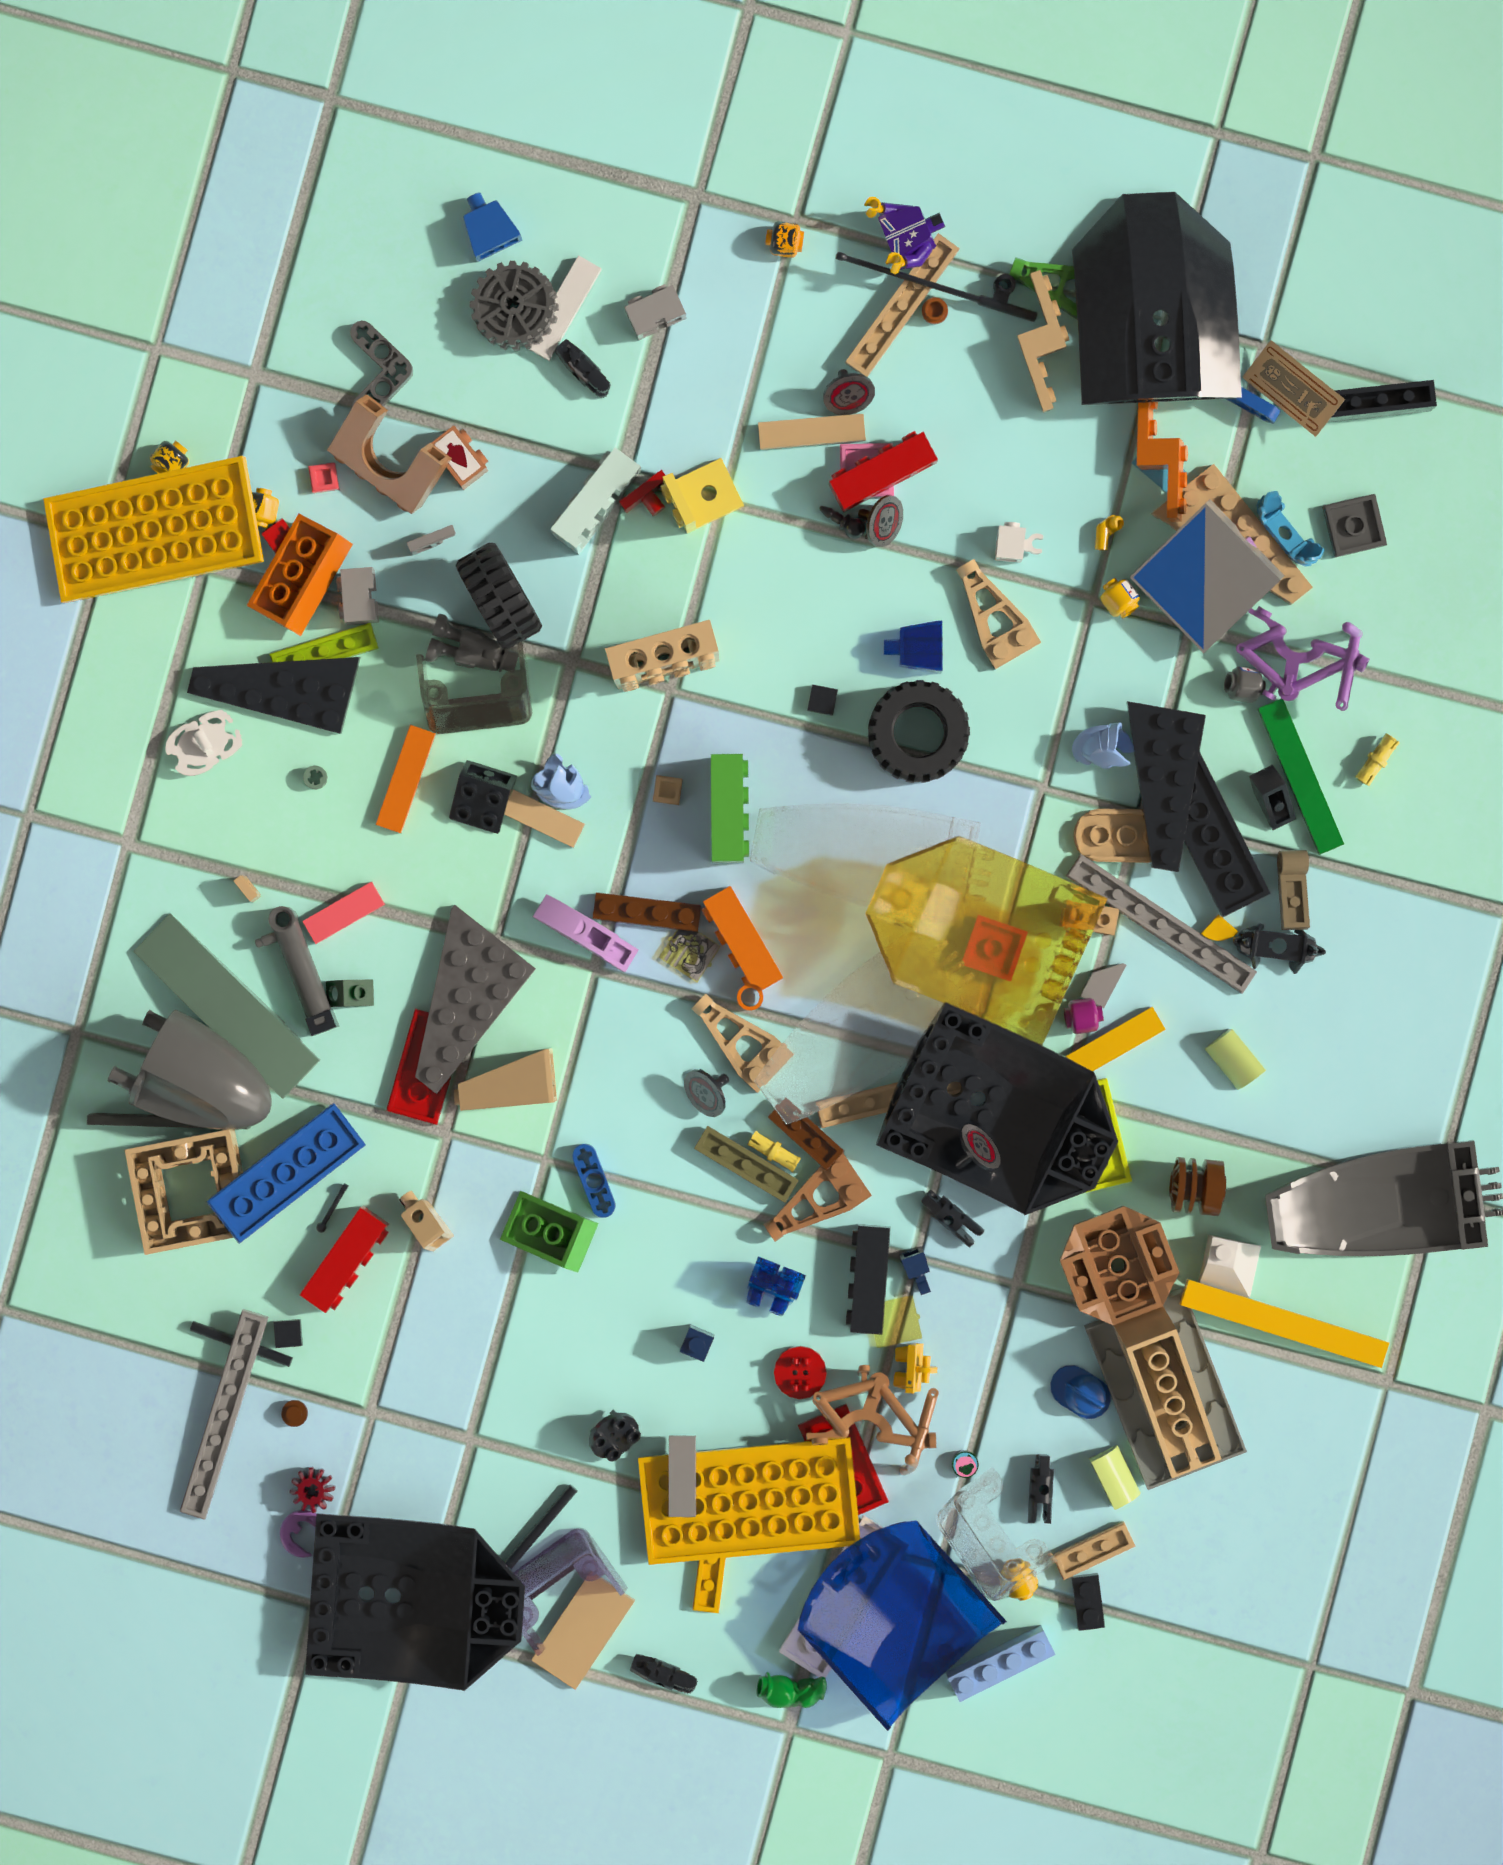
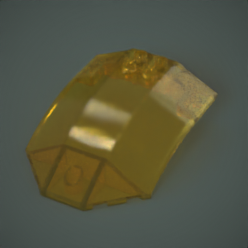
M956 836L887 863L865 914L893 984L942 1003L948 1002L1043 1045L1108 898L961 836Z

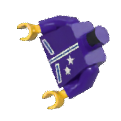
M869 197L864 203V206L872 207L866 211L867 217L873 218L877 213L880 215L878 220L892 252L888 255L885 262L887 265L893 264L890 269L891 273L897 274L902 269L922 266L936 247L931 233L946 227L940 212L925 218L920 206L881 203L876 197Z

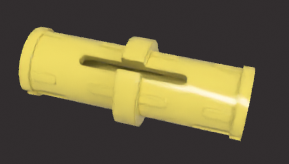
M1385 733L1375 750L1367 755V761L1355 778L1363 784L1370 786L1381 768L1386 767L1388 764L1386 761L1400 742Z
M758 1131L754 1132L747 1144L766 1155L767 1160L770 1162L774 1160L792 1173L801 1160V1157L781 1147L782 1144L777 1141L775 1143L758 1133Z

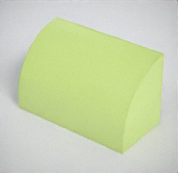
M1233 1029L1225 1031L1205 1048L1206 1052L1237 1090L1245 1087L1266 1071Z
M1118 1445L1089 1458L1114 1510L1125 1506L1141 1494Z

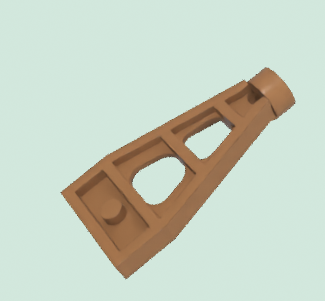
M843 1153L827 1171L820 1166L778 1214L763 1225L776 1242L785 1234L848 1212L872 1195ZM823 1181H829L838 1192L839 1200L834 1204L822 1207L814 1201L813 1193ZM806 1199L813 1207L814 1213L798 1221L792 1216V1208L801 1200ZM776 1222L782 1223V1231L779 1230V1228L775 1224Z

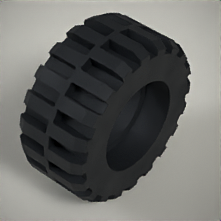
M487 543L457 561L455 566L464 585L503 649H510L540 632L542 624L534 608L495 543Z
M924 680L906 681L891 688L879 699L869 720L868 742L874 758L877 759L884 771L886 770L892 774L891 776L903 779L906 782L926 783L943 777L960 762L969 744V717L962 706V702L952 694L951 690L947 687L945 689L939 686V683L933 681L931 683L924 682ZM924 707L932 710L940 718L943 724L944 735L940 746L933 753L922 757L911 756L902 751L897 745L894 738V725L899 715L907 709Z

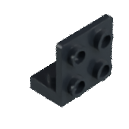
M466 760L459 774L449 818L498 834L501 830L508 799L514 788L517 775Z

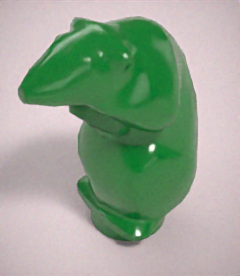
M766 1672L765 1676L759 1677L756 1694L758 1698H762L773 1708L798 1706L810 1708L819 1700H824L827 1681L825 1677L821 1676L816 1679H800L796 1682L787 1676H770L769 1672Z

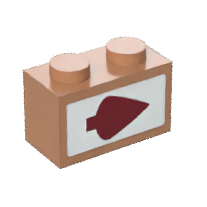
M453 425L431 443L452 458L446 468L461 488L465 490L488 472L485 464L489 461L479 449L477 451L472 449L469 445L472 439L463 428L458 431Z

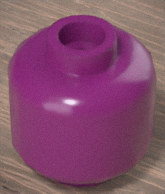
M1092 998L1070 1001L1068 1007L1064 1008L1066 1028H1071L1074 1034L1097 1031L1099 1022L1104 1021L1102 1006H1096Z

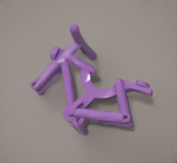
M1260 606L1256 610L1251 608L1248 613L1263 620L1270 630L1238 644L1236 651L1272 683L1269 690L1264 689L1262 694L1275 701L1277 696L1274 693L1278 688V694L1281 699L1293 701L1298 697L1301 690L1342 671L1335 706L1341 711L1347 710L1354 671L1358 670L1362 673L1370 658L1360 654L1358 650L1360 638L1363 636L1362 630L1350 622H1345L1342 624V630L1350 635L1348 648L1313 639L1311 641L1313 649L1308 652L1298 653L1286 646L1284 635L1287 633V629L1270 619L1272 613ZM1273 642L1280 656L1286 659L1284 678L1262 660L1254 650ZM1324 653L1342 658L1297 680L1299 664L1312 662L1320 658Z

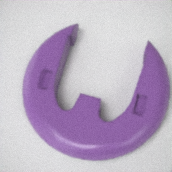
M310 1510L292 1512L282 1522L280 1528L281 1543L294 1556L302 1558L311 1557L313 1555L309 1551L304 1550L292 1539L291 1532L298 1534L302 1529L298 1523L299 1521H306L315 1527L316 1513H312Z

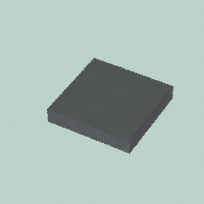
M1375 494L1332 503L1322 507L1334 558L1387 546Z

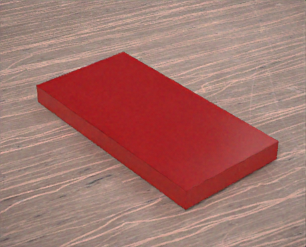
M415 1008L386 1111L438 1125L451 1076L437 1094L415 1077L429 1012Z
M847 1404L834 1408V1411L841 1419L850 1413ZM822 1414L798 1424L804 1441H812L806 1440V1433H825L833 1429ZM854 1423L849 1427L848 1437L851 1440L858 1515H861L888 1503L889 1500Z

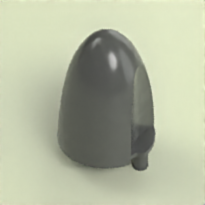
M149 1010L142 1025L159 1033L141 1066L139 1075L134 1076L114 1066L107 1080L128 1090L130 1094L129 1104L179 1123L209 1129L229 1130L254 1126L268 1116L272 1106L269 1087L253 1063L215 1031L178 1010H174L168 1018Z

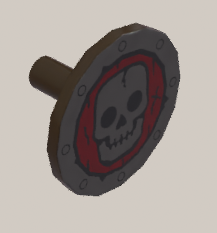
M885 495L873 505L871 510L865 508L859 510L858 517L867 520L865 539L869 540L874 546L884 547L896 538L903 522V506L896 496Z

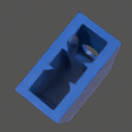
M480 192L467 198L472 211L465 214L463 218L477 262L523 241L519 230L497 200L486 204Z

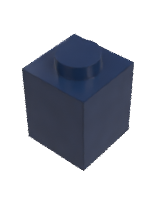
M690 1324L679 1352L704 1362L715 1334Z

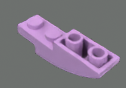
M548 894L545 895L532 916L622 972H626L639 950L619 938L617 934Z

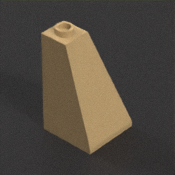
M553 1049L541 1050L459 1083L458 1089H454L455 1105H460V1111L556 1102L557 1092Z

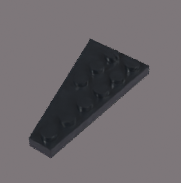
M361 657L193 667L187 693L342 734Z
M1127 701L1151 868L1178 873L1206 715Z

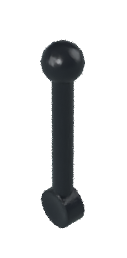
M346 1183L342 1185L322 1222L317 1224L316 1229L318 1232L323 1233L326 1231L327 1222L349 1187Z

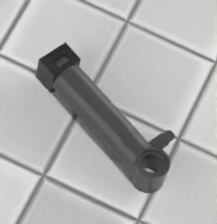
M285 906L274 908L268 918L274 932L256 939V947L259 948L278 942L304 1011L305 1021L311 1036H316L339 1027L298 922L297 913L292 908ZM282 912H286L290 917V922L285 927H281L277 922V918Z

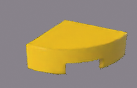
M1219 914L1201 932L1206 938L1215 941L1230 939L1238 933Z

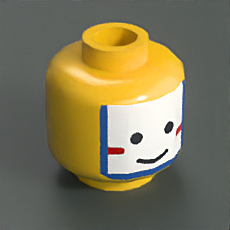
M1114 578L1103 586L1105 591L1100 599L1113 617L1120 616L1123 619L1139 608L1137 603L1140 600V595L1129 580L1122 579L1118 581Z

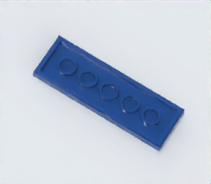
M332 1103L209 1198L206 1203L236 1242L240 1244L366 1146V1144L335 1103Z

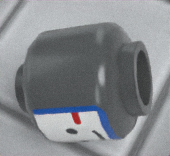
M1238 666L1227 673L1224 681L1225 692L1228 693L1230 699L1235 701L1253 703L1259 696L1263 695L1262 693L1266 688V682L1262 679V674L1252 668Z

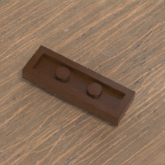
M786 1097L768 1116L777 1127L826 1171L845 1152Z

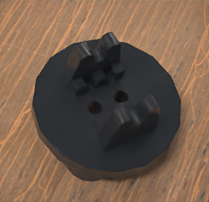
M613 1409L610 1415L603 1418L590 1430L589 1447L596 1456L607 1458L608 1461L614 1462L621 1457V1454L629 1450L634 1443L640 1440L639 1425L633 1416L627 1413H616Z

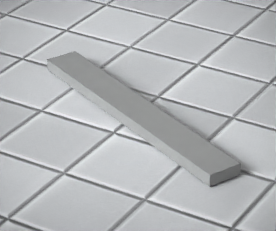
M1082 854L1078 856L1066 874L1067 878L1112 908L1119 909L1121 914L1241 994L1244 993L1257 973L1256 970Z
M246 1309L241 1311L179 1512L204 1520L207 1517L269 1318L268 1316Z

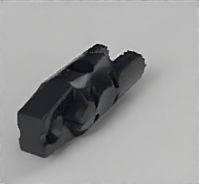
M565 339L555 349L559 359L584 387L587 386L600 398L607 397L611 384L601 373V369L581 349L568 339Z
M929 1190L922 1198L921 1202L930 1210L929 1214L969 1248L975 1241L961 1226L964 1225L977 1236L984 1233V1229L944 1195L941 1198L935 1192Z
M1036 1454L1035 1468H1030L1028 1523L1036 1522L1037 1503H1043V1521L1045 1524H1051L1054 1469H1050V1456L1047 1454ZM1043 1485V1490L1039 1492L1040 1486Z
M636 1654L630 1667V1671L669 1690L674 1689L684 1692V1694H691L697 1686L698 1681L695 1676L680 1670V1667L657 1658Z

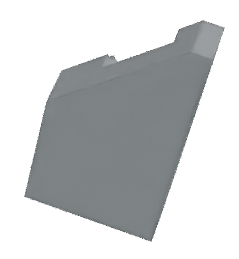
M453 525L409 541L407 545L412 555H416L443 543V540L455 536L456 532Z
M1121 963L1091 973L1080 997L1084 999L1092 998L1097 1006L1101 1005L1102 1008H1105L1126 964Z

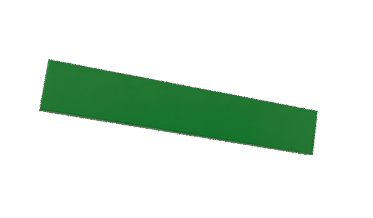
M1279 699L1258 708L1259 715L1318 855L1344 845L1284 700Z

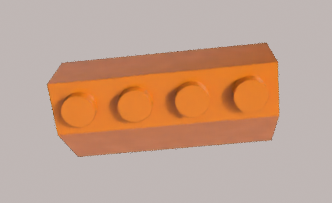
M298 513L246 606L301 636L353 544L338 533Z

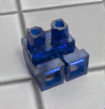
M758 1256L746 1287L749 1289L746 1303L759 1308L764 1295L773 1298L769 1312L782 1317L788 1306H791L793 1301L797 1300L806 1275L787 1267L779 1270V1264Z

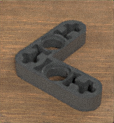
M362 320L357 321L351 327V338L383 370L355 398L352 407L357 400L368 395L370 392L376 400L380 401L379 404L384 407L413 376V366L370 323ZM359 328L362 330L368 328L367 334L374 341L369 349L366 346L370 344L365 338L357 339L359 336L357 330ZM386 345L389 348V354L386 358L379 359L375 356L374 352L377 346ZM406 364V375L398 374L395 378L398 384L394 386L393 382L386 375L389 373L393 377L397 372L395 366ZM386 382L390 385V391L386 396L376 394L375 388L378 383Z

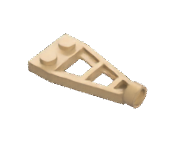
M975 559L956 569L963 581L981 647L995 670L1041 643L1029 620L981 572ZM975 572V577L973 579L967 578L968 575ZM983 588L987 589L996 600V605L986 611L980 609L975 597L976 592ZM996 611L1005 613L1013 623L1012 629L999 637H994L990 633L987 622L989 615Z
M706 993L691 1008L698 1016H701L737 1074L757 1093L794 1055L775 1036L714 1003ZM711 1005V1011L707 1014L703 1013ZM723 1018H728L739 1027V1032L731 1040H726L717 1029L718 1022ZM746 1035L758 1040L762 1045L761 1051L749 1062L744 1061L736 1050L737 1041Z

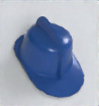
M1075 1365L1064 1366L1055 1372L1050 1382L1051 1393L1054 1399L1060 1405L1080 1417L1095 1419L1103 1415L1109 1408L1111 1395L1107 1385L1083 1368Z

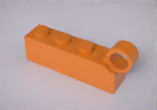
M729 886L703 901L706 907L701 910L709 923L714 920L719 930L714 933L721 945L728 944L732 951L728 957L735 969L741 967L745 976L741 978L744 986L737 993V1001L743 1009L752 1011L759 1008L763 1002L762 990L783 979V976L732 887ZM747 988H753L759 993V1001L754 1006H746L741 1000V994Z

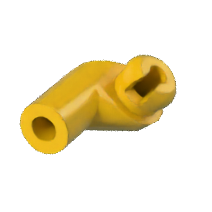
M1110 515L1097 525L1095 550H1108L1109 536L1124 526V520L1121 516Z

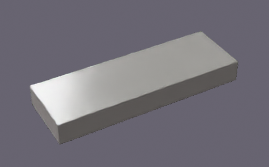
M669 1435V1517H696V1435Z

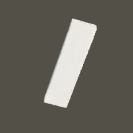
M578 255L557 292L558 297L555 300L559 304V310L555 311L554 315L558 319L556 323H551L550 325L552 332L550 335L544 334L542 336L543 342L540 344L536 341L533 342L532 348L528 350L550 361L556 347L560 344L601 273L602 269Z

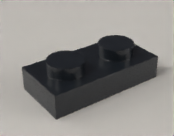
M1098 1573L1072 1576L1078 1630L1105 1628Z

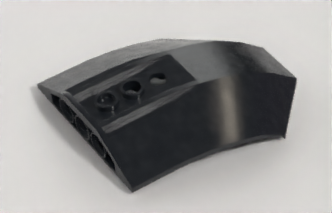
M1176 192L1122 194L1072 249L1078 323L1081 405L1242 398L1237 299L1230 242ZM1162 310L1167 313V324L1163 326L1155 324L1153 315L1156 311ZM1163 337L1169 341L1170 346L1167 351L1160 352L1156 349L1155 341L1157 338Z
M944 1002L917 1042L895 1087L876 1146L948 1176L1017 1210L1025 1216L1095 1189L1118 1143V1139L1093 1071L1022 1035L948 1002ZM959 1082L961 1084V1090L958 1094L951 1095L947 1092V1087L950 1083ZM976 1092L985 1094V1101L979 1106L971 1103V1096ZM971 1124L977 1126L992 1139L1000 1155V1165L997 1169L992 1171L985 1170L975 1164L973 1160L962 1169L956 1167L954 1161L963 1155L959 1131L964 1125Z
M317 1513L305 1675L382 1680L465 1691L522 1641L525 1585L474 1528L403 1519ZM368 1586L373 1589L374 1597L371 1600H363L360 1597L359 1590L362 1587ZM390 1588H396L401 1594L400 1600L396 1603L388 1602L385 1597L386 1591Z

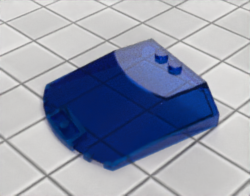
M917 1520L888 1525L875 1530L841 1552L827 1566L812 1587L803 1606L797 1630L888 1731L911 1703L984 1636L1000 1625H1004L1007 1621Z

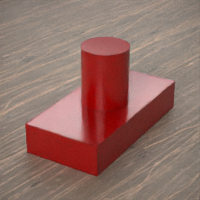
M662 470L619 501L626 514L641 502L652 516L657 515L665 508L664 504L655 494L661 488V485H664L663 476L666 475Z

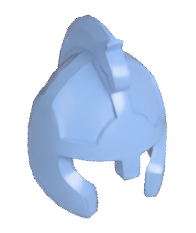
M1119 722L1094 726L1084 730L1074 740L1072 752L1076 762L1080 761L1085 765L1093 763L1103 769H1109L1112 766L1124 767L1130 765V762L1116 748H1119L1123 753L1134 752V746L1129 735L1122 730V723Z
M552 754L547 759L544 769L534 775L531 781L532 789L537 792L542 801L555 808L575 809L589 801L591 795L589 794L588 786L583 785L579 771L572 764L565 767L562 764L563 758L558 754Z

